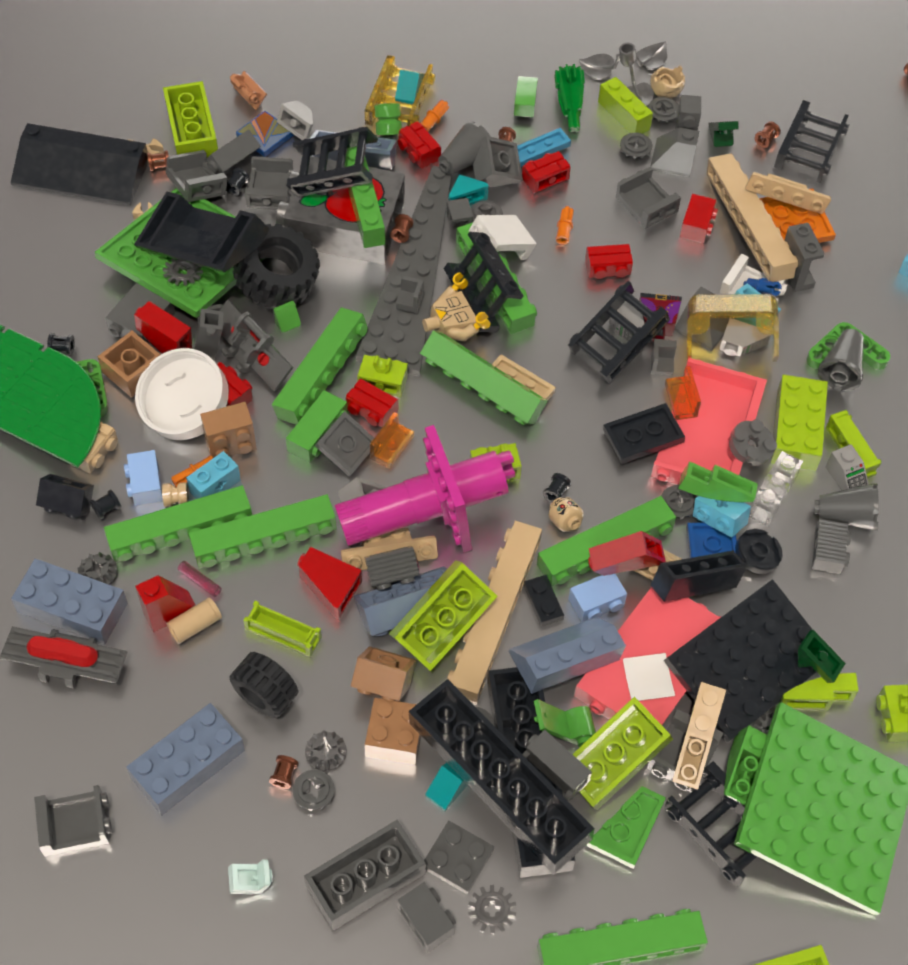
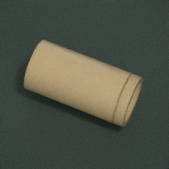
M209 597L166 624L173 638L180 644L220 620L222 615L214 601Z

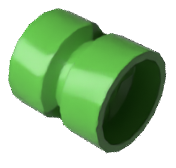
M400 103L374 105L375 117L379 119L376 122V135L399 134V130L402 128L401 121L398 120V117L401 116Z

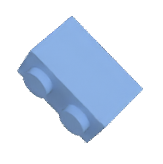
M155 450L127 454L128 464H124L126 478H130V483L126 484L128 498L133 497L135 506L162 502V487Z
M616 574L601 575L570 588L568 600L582 623L595 617L600 618L602 614L610 611H619L625 605L627 592Z

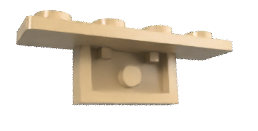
M753 172L745 186V189L820 214L824 213L831 202L830 196L809 190L807 185L769 173L765 176Z
M408 527L362 541V547L341 550L342 561L361 570L367 569L365 556L407 546H413L416 561L438 557L436 537L433 535L412 539Z

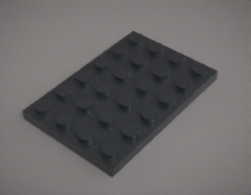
M773 579L664 660L694 701H696L701 682L726 690L716 724V729L723 732L722 737L726 742L732 740L741 730L752 724L780 702L783 694L804 683L816 673L812 666L801 668L798 666V648L812 628Z

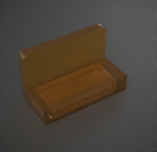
M687 366L685 367L683 377L665 380V387L676 420L698 417L701 399L691 367Z
M394 412L370 443V459L388 469H391L414 437V431L399 424L397 413Z

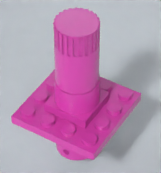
M435 426L425 427L426 437L423 438L428 459V462H426L427 473L335 505L348 546L442 516L444 524H448L452 528V535L456 546L461 545L463 553L471 551L472 544L466 508L509 494L506 480L516 477L512 467L514 458L511 452L508 450L496 454L495 451H491L449 465Z

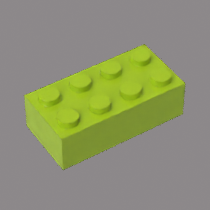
M203 81L163 87L176 154L204 150L207 153L206 158H208L218 150V145Z
M782 375L777 390L773 438L777 443V448L771 456V464L813 471L817 470L823 452L827 381Z
M455 560L394 627L389 635L425 668L431 671L498 596L466 565Z
M635 696L573 753L592 772L590 782L580 793L596 810L604 805L673 740L669 732Z

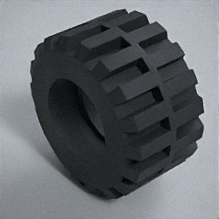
M250 652L229 676L233 688L247 704L258 712L273 718L279 717L299 693L293 678L283 667L271 658L257 652Z

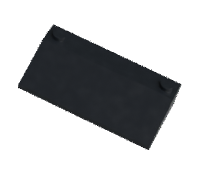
M27 123L20 137L11 185L131 206L148 165L147 146L143 142Z
M166 191L134 245L138 248L225 273L258 249L270 229L256 214L240 210L237 216L233 218L195 208L182 195Z

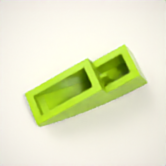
M840 673L833 683H827L822 677L809 680L783 694L779 703L782 702L796 710H829L834 701L853 702L858 693L856 673Z

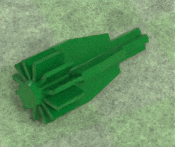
M566 64L564 68L560 66L559 71L555 70V88L558 89V100L563 115L566 118L568 117L569 132L575 131L577 133L580 131L579 116H581L583 104L584 69L581 70V66L576 68L575 64L572 66Z

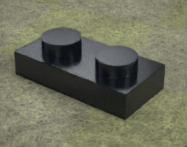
M547 574L524 581L523 586L541 627L564 620V613Z

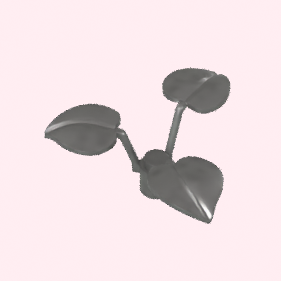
M666 41L656 43L639 50L637 53L634 44L629 42L623 43L619 47L620 54L616 55L615 62L613 57L608 54H596L588 58L579 59L584 73L595 80L609 78L611 70L616 69L620 60L623 66L630 69L632 86L627 88L648 106L654 98V91L648 83L643 82L636 85L633 64L636 62L640 67L644 66L648 70H656L661 66L663 67L667 62Z

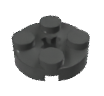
M760 420L743 421L731 431L730 450L743 463L747 461L752 463V466L762 465L771 458L774 450L777 448V443L771 432ZM749 440H753L756 444V447L754 445H749Z

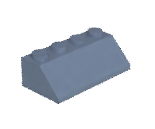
M316 130L310 139L338 132ZM377 137V142L366 144L365 158L368 167L389 171L395 165L397 140ZM338 150L329 152L328 160L337 161ZM318 154V155H313L312 157H318V158H319V157H320V154Z
M443 566L422 573L419 576H415V581L401 584L400 581L391 583L389 588L380 590L376 588L354 595L355 603L371 636H383L389 632L388 630L394 629L447 568Z
M595 617L513 647L508 652L532 694L619 661L626 644L613 624Z

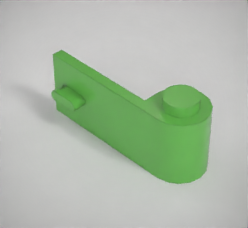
M539 699L534 701L537 714L534 720L539 723L540 730H546L549 734L576 744L578 747H581L596 733L589 707L579 706L563 711Z

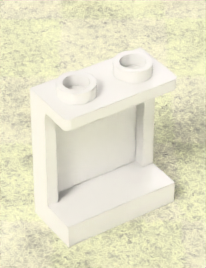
M477 215L469 229V232L486 233L497 252L515 251L521 260H527L537 245L516 215Z
M741 254L723 280L719 296L731 301L736 291L744 286L743 283L748 278L767 279L763 272L747 266L749 257ZM786 280L777 281L782 286V290L775 289L781 292L780 296H783L788 288V284H785ZM763 295L775 305L779 302V295Z

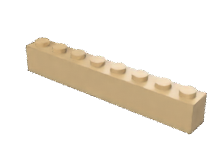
M732 153L710 157L706 174L768 281L777 282L794 278L795 270L798 267V260L795 255L793 256L788 243L781 236L780 229L773 223L772 216L764 208L763 201L758 198L756 193L745 189L748 177L740 168V163L735 160Z
M516 520L512 529L508 528L504 537L505 547L499 548L496 561H498L497 567L491 568L488 581H491L489 588L498 597L474 622L472 629L469 628L465 632L463 642L466 644L463 650H458L455 658L456 669L455 671L450 670L447 677L474 704H477L488 678V671L491 670L541 541L542 529Z

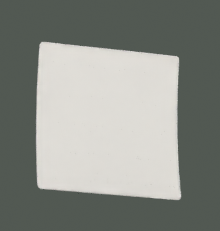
M666 653L623 659L631 699L634 696L638 701L675 696L669 667L664 662L667 658Z

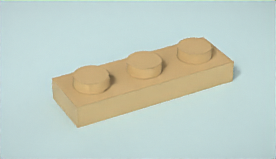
M500 355L492 364L546 400H549L555 393V386L503 355Z

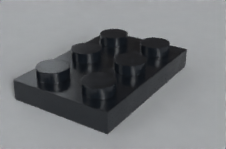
M667 403L603 424V430L621 464L685 442V435Z

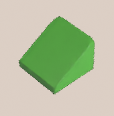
M294 301L273 309L275 323L282 333L301 325Z

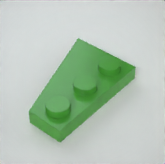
M642 786L621 806L620 810L611 819H608L602 825V828L593 835V840L586 846L634 869L666 797Z

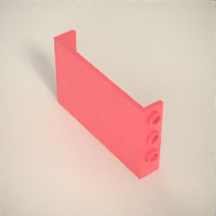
M688 358L685 373L672 409V414L685 435V442L658 452L651 477L663 482L667 481L679 485L681 474L689 461L710 471L714 465H717L739 475L743 462L739 461L730 450V434L739 423L756 419L767 380L748 375L744 372L730 370L723 366H716L701 360Z
M651 587L618 630L626 644L620 660L587 672L576 685L574 697L588 705L595 714L603 715L610 720L631 700L624 669V658L666 653V657H668L722 616L715 615L706 606L696 603L688 597L664 602ZM670 668L669 672L675 696L639 701L661 725L664 724L687 692Z

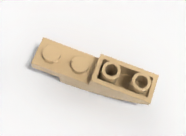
M701 682L672 782L698 790L725 697V689Z

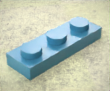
M558 128L518 145L520 166L523 167L530 160H538L547 153L552 154L570 147V138L561 128Z

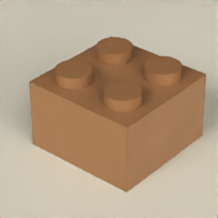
M130 331L97 357L102 373L132 398L135 396L136 386L141 374L161 354L134 331Z
M246 402L200 414L205 441L213 458L223 451L230 457L238 454H247L257 449L253 423Z
M369 646L357 658L351 687L357 688V691L362 694L370 695L374 693L381 695V698L386 701H400L410 688L417 660Z
M374 698L364 745L365 757L416 765L421 735L410 725L408 713L416 704L399 701L390 702Z

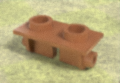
M245 71L241 75L232 74L230 76L231 84L257 110L267 93Z

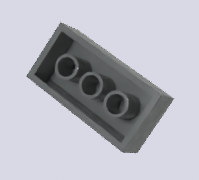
M395 820L304 875L308 891L334 931L425 875L426 863L399 821Z

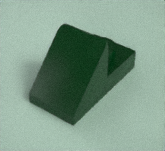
M738 121L708 122L712 142L715 147L733 146V130L739 129Z
M814 629L808 632L798 648V666L800 668L812 666L827 683L835 682L846 664Z

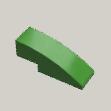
M518 76L514 116L534 117L538 78Z
M689 461L681 474L678 489L714 500L753 502L756 497L758 484L720 466L714 465L710 471Z

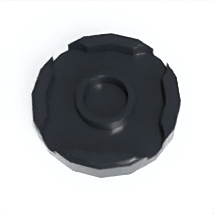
M755 528L746 530L738 538L735 545L736 554L748 566L747 569L753 573H771L779 566L783 557L782 548L778 540L774 536L773 538L769 536L765 530Z

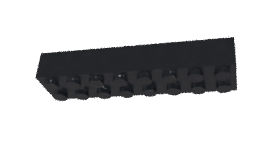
M517 667L489 670L487 687L494 726L523 754L527 749L526 743L534 734L539 736L543 732L540 730L539 723L534 720V717L537 716L534 701L539 699L545 702L543 689L531 694ZM531 763L563 796L562 790ZM512 832L520 878L552 874ZM575 856L556 873L573 871Z
M449 679L445 680L408 711L410 725L553 875L593 840L595 828Z

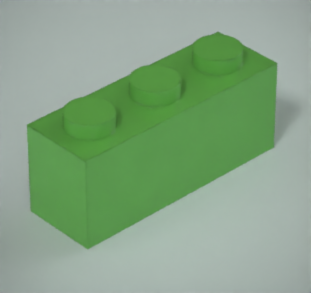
M324 390L286 437L287 451L311 463L315 456L318 457L321 454V451L314 445L344 411L349 414L347 401Z

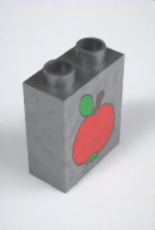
M310 157L308 174L317 172L318 157ZM328 160L326 171L335 169L337 161ZM368 167L369 172L373 175L372 183L385 226V245L369 248L363 247L348 188L297 197L288 188V195L291 196L289 203L283 201L279 203L276 213V224H282V227L286 228L290 226L297 233L299 231L305 235L304 238L312 242V248H315L317 252L385 265L393 241L390 232L395 227V218L402 213L405 203V174ZM292 171L289 178L299 176V172Z

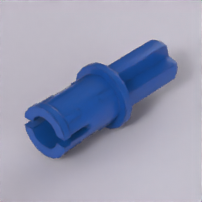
M748 278L743 283V285L748 283L762 295L770 294L777 296L781 292L775 289L782 290L779 282L768 281L766 278Z

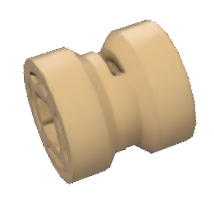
M187 482L179 483L177 487L170 483L162 485L164 507H172L177 502L182 504L189 501Z

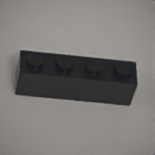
M734 550L664 562L660 564L650 586L664 602L737 588L748 566Z

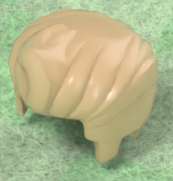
M661 66L657 69L650 79L654 94L658 97L670 99L677 97L685 86L683 68L678 66V68L669 69Z

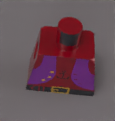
M640 293V302L652 311H657L662 307L668 312L670 321L657 333L652 341L654 342V339L665 340V336H673L682 297ZM643 315V320L645 324L647 322V318Z

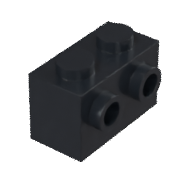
M48 474L40 478L36 506L43 507L47 512H62L69 518L78 519L90 512V501L92 500L94 485Z

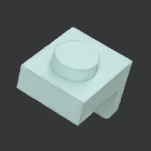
M262 859L258 864H231L228 867L230 894H261L272 882V870L269 868V862L266 859Z

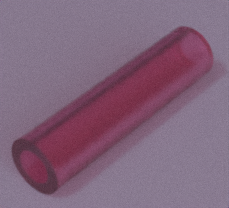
M182 561L179 564L177 570L213 597H217L220 594L222 588L186 561Z

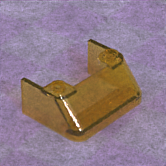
M699 294L689 300L687 361L688 358H692V335L707 332L710 327V318H756L758 331L762 334L773 335L772 362H777L779 357L778 302L775 297L769 294Z

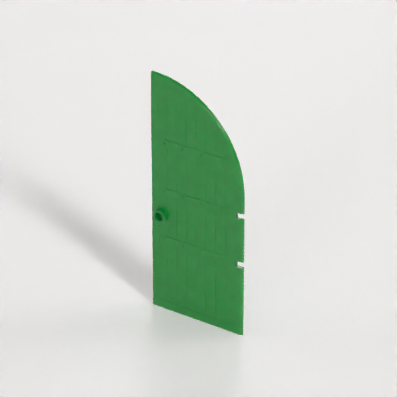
M0 324V430L78 468L89 454L100 426L101 404L93 380L70 357L50 347H47L43 352L41 351L44 348L43 344L11 329H7L5 333H2L5 326Z

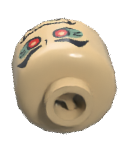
M563 497L557 498L551 503L548 515L549 519L559 530L569 532L580 527L584 513L573 499Z

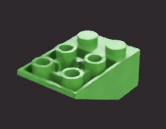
M751 726L741 730L734 738L728 756L724 795L745 806L767 738V734Z

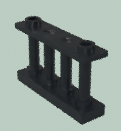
M803 100L779 149L774 168L782 170L785 162H792L819 171L816 182L820 183L823 176H828L832 166L829 163L841 136H846L850 126V124H847L849 115L845 114L842 122L838 123L811 114V111H808L811 102ZM809 121L835 130L837 133L834 137L807 128L803 123H808ZM805 135L831 144L829 150L800 141L797 136ZM797 148L824 157V162L821 164L792 154L793 151L791 149L795 150Z
M359 127L353 130L293 142V147L302 155L299 176L288 178L286 186L297 197L372 183L373 175L363 163L366 144L375 143L378 141V138L368 127ZM357 146L355 164L345 167L347 148ZM338 150L336 168L326 171L329 152ZM320 154L317 172L308 174L310 157Z
M470 231L468 236L473 243V247L461 263L448 262L443 269L453 285V276L456 273L463 275L459 282L466 278L468 286L457 291H462L475 316L479 312H485L488 315L487 319L490 321V327L488 329L479 328V331L496 333L500 328L495 318L497 312L508 298L522 299L523 294L491 243L490 237L483 232ZM479 253L483 261L473 275L470 276L467 268ZM488 269L492 277L480 292L477 288V282ZM498 285L501 294L489 308L486 299L495 286Z
M630 281L616 289L615 295L579 333L571 337L568 344L574 355L581 349L602 367L600 373L603 379L609 384L614 381L670 321L668 312L662 307L657 311H652L632 295L635 291ZM625 301L647 318V322L642 327H636L617 311ZM610 317L632 334V338L627 343L622 344L602 327ZM595 333L617 350V354L611 360H607L587 344Z
M712 761L703 772L704 782L698 787V790L695 789L680 802L671 795L666 802L665 809L669 818L674 822H678L722 869L723 876L729 882H734L739 887L746 877L742 870L758 856L747 851L734 862L723 851L735 840L740 822L716 842L705 831L729 809L734 810L740 816V820L745 809V805L724 795L726 774ZM710 790H715L722 797V802L696 822L686 810Z

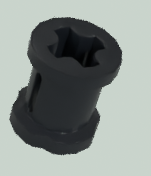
M235 168L231 178L227 180L226 191L234 196L239 195L242 186L250 180L248 173L241 168Z
M50 333L47 347L72 355L75 347V338L73 335L66 337Z
M554 473L551 477V484L543 491L544 498L551 503L557 498H562L565 490L571 486L570 479L561 473Z
M111 489L103 497L96 501H90L92 509L100 520L108 512L115 508H121L117 496Z

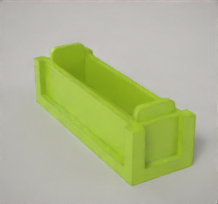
M847 410L830 415L826 429L838 448L840 449L852 444L864 462L867 478L875 476L877 474L876 470L882 461L877 459L852 421V416L848 415Z
M254 601L252 611L243 620L246 630L310 658L322 638L321 628L310 627L261 606L258 601Z

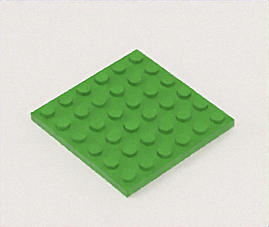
M177 188L172 191V193L182 195ZM205 199L189 202L195 208L233 218L236 217ZM159 201L96 250L95 258L197 318L200 315L201 309H207L236 285L237 280L233 276L234 268L232 267L223 273L202 266L200 270H203V274L199 275L201 276L200 280H194V284L187 281V286H184L183 281L179 285H175L176 280L168 282L169 278H165L163 275L165 274L163 268H168L165 266V263L171 264L172 257L138 248L134 245L160 203ZM179 269L178 274L183 273L185 275L187 270Z
M781 702L775 708L734 845L873 915L880 914L908 805V767Z

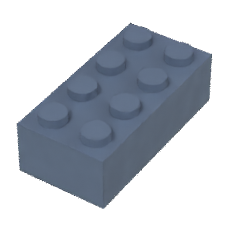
M34 559L11 598L17 613L88 639L90 637L97 638V642L102 644L107 643L128 604L124 590L38 559Z
M209 703L126 766L132 781L162 816L242 754L245 748L239 734L218 710Z

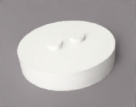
M189 348L171 350L155 358L141 374L135 392L136 407L142 420L157 434L172 440L192 439L204 434L201 413L226 407L229 392L228 383L223 371L205 353Z

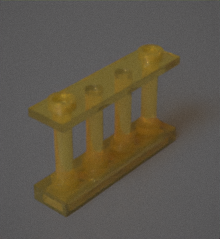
M387 55L364 110L365 125L373 126L375 119H378L375 117L374 105L385 103H400L401 107L411 109L409 115L401 113V116L398 117V120L407 123L408 127L416 121L419 122V113L430 85L433 86L436 74L433 73V65L429 64L426 73H421L425 74L414 103L395 101V97L387 95L386 92L391 89H397L398 82H393L392 78L399 76L401 68L395 65L394 56Z

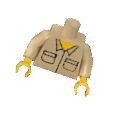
M456 273L453 276L454 285H450L432 304L430 318L423 319V328L426 332L436 329L453 340L466 341L470 337L476 336L479 328L488 329L490 327V321L487 319L488 315L485 312H479L475 316L462 291H457L468 286L466 278L459 282L463 278L461 273Z

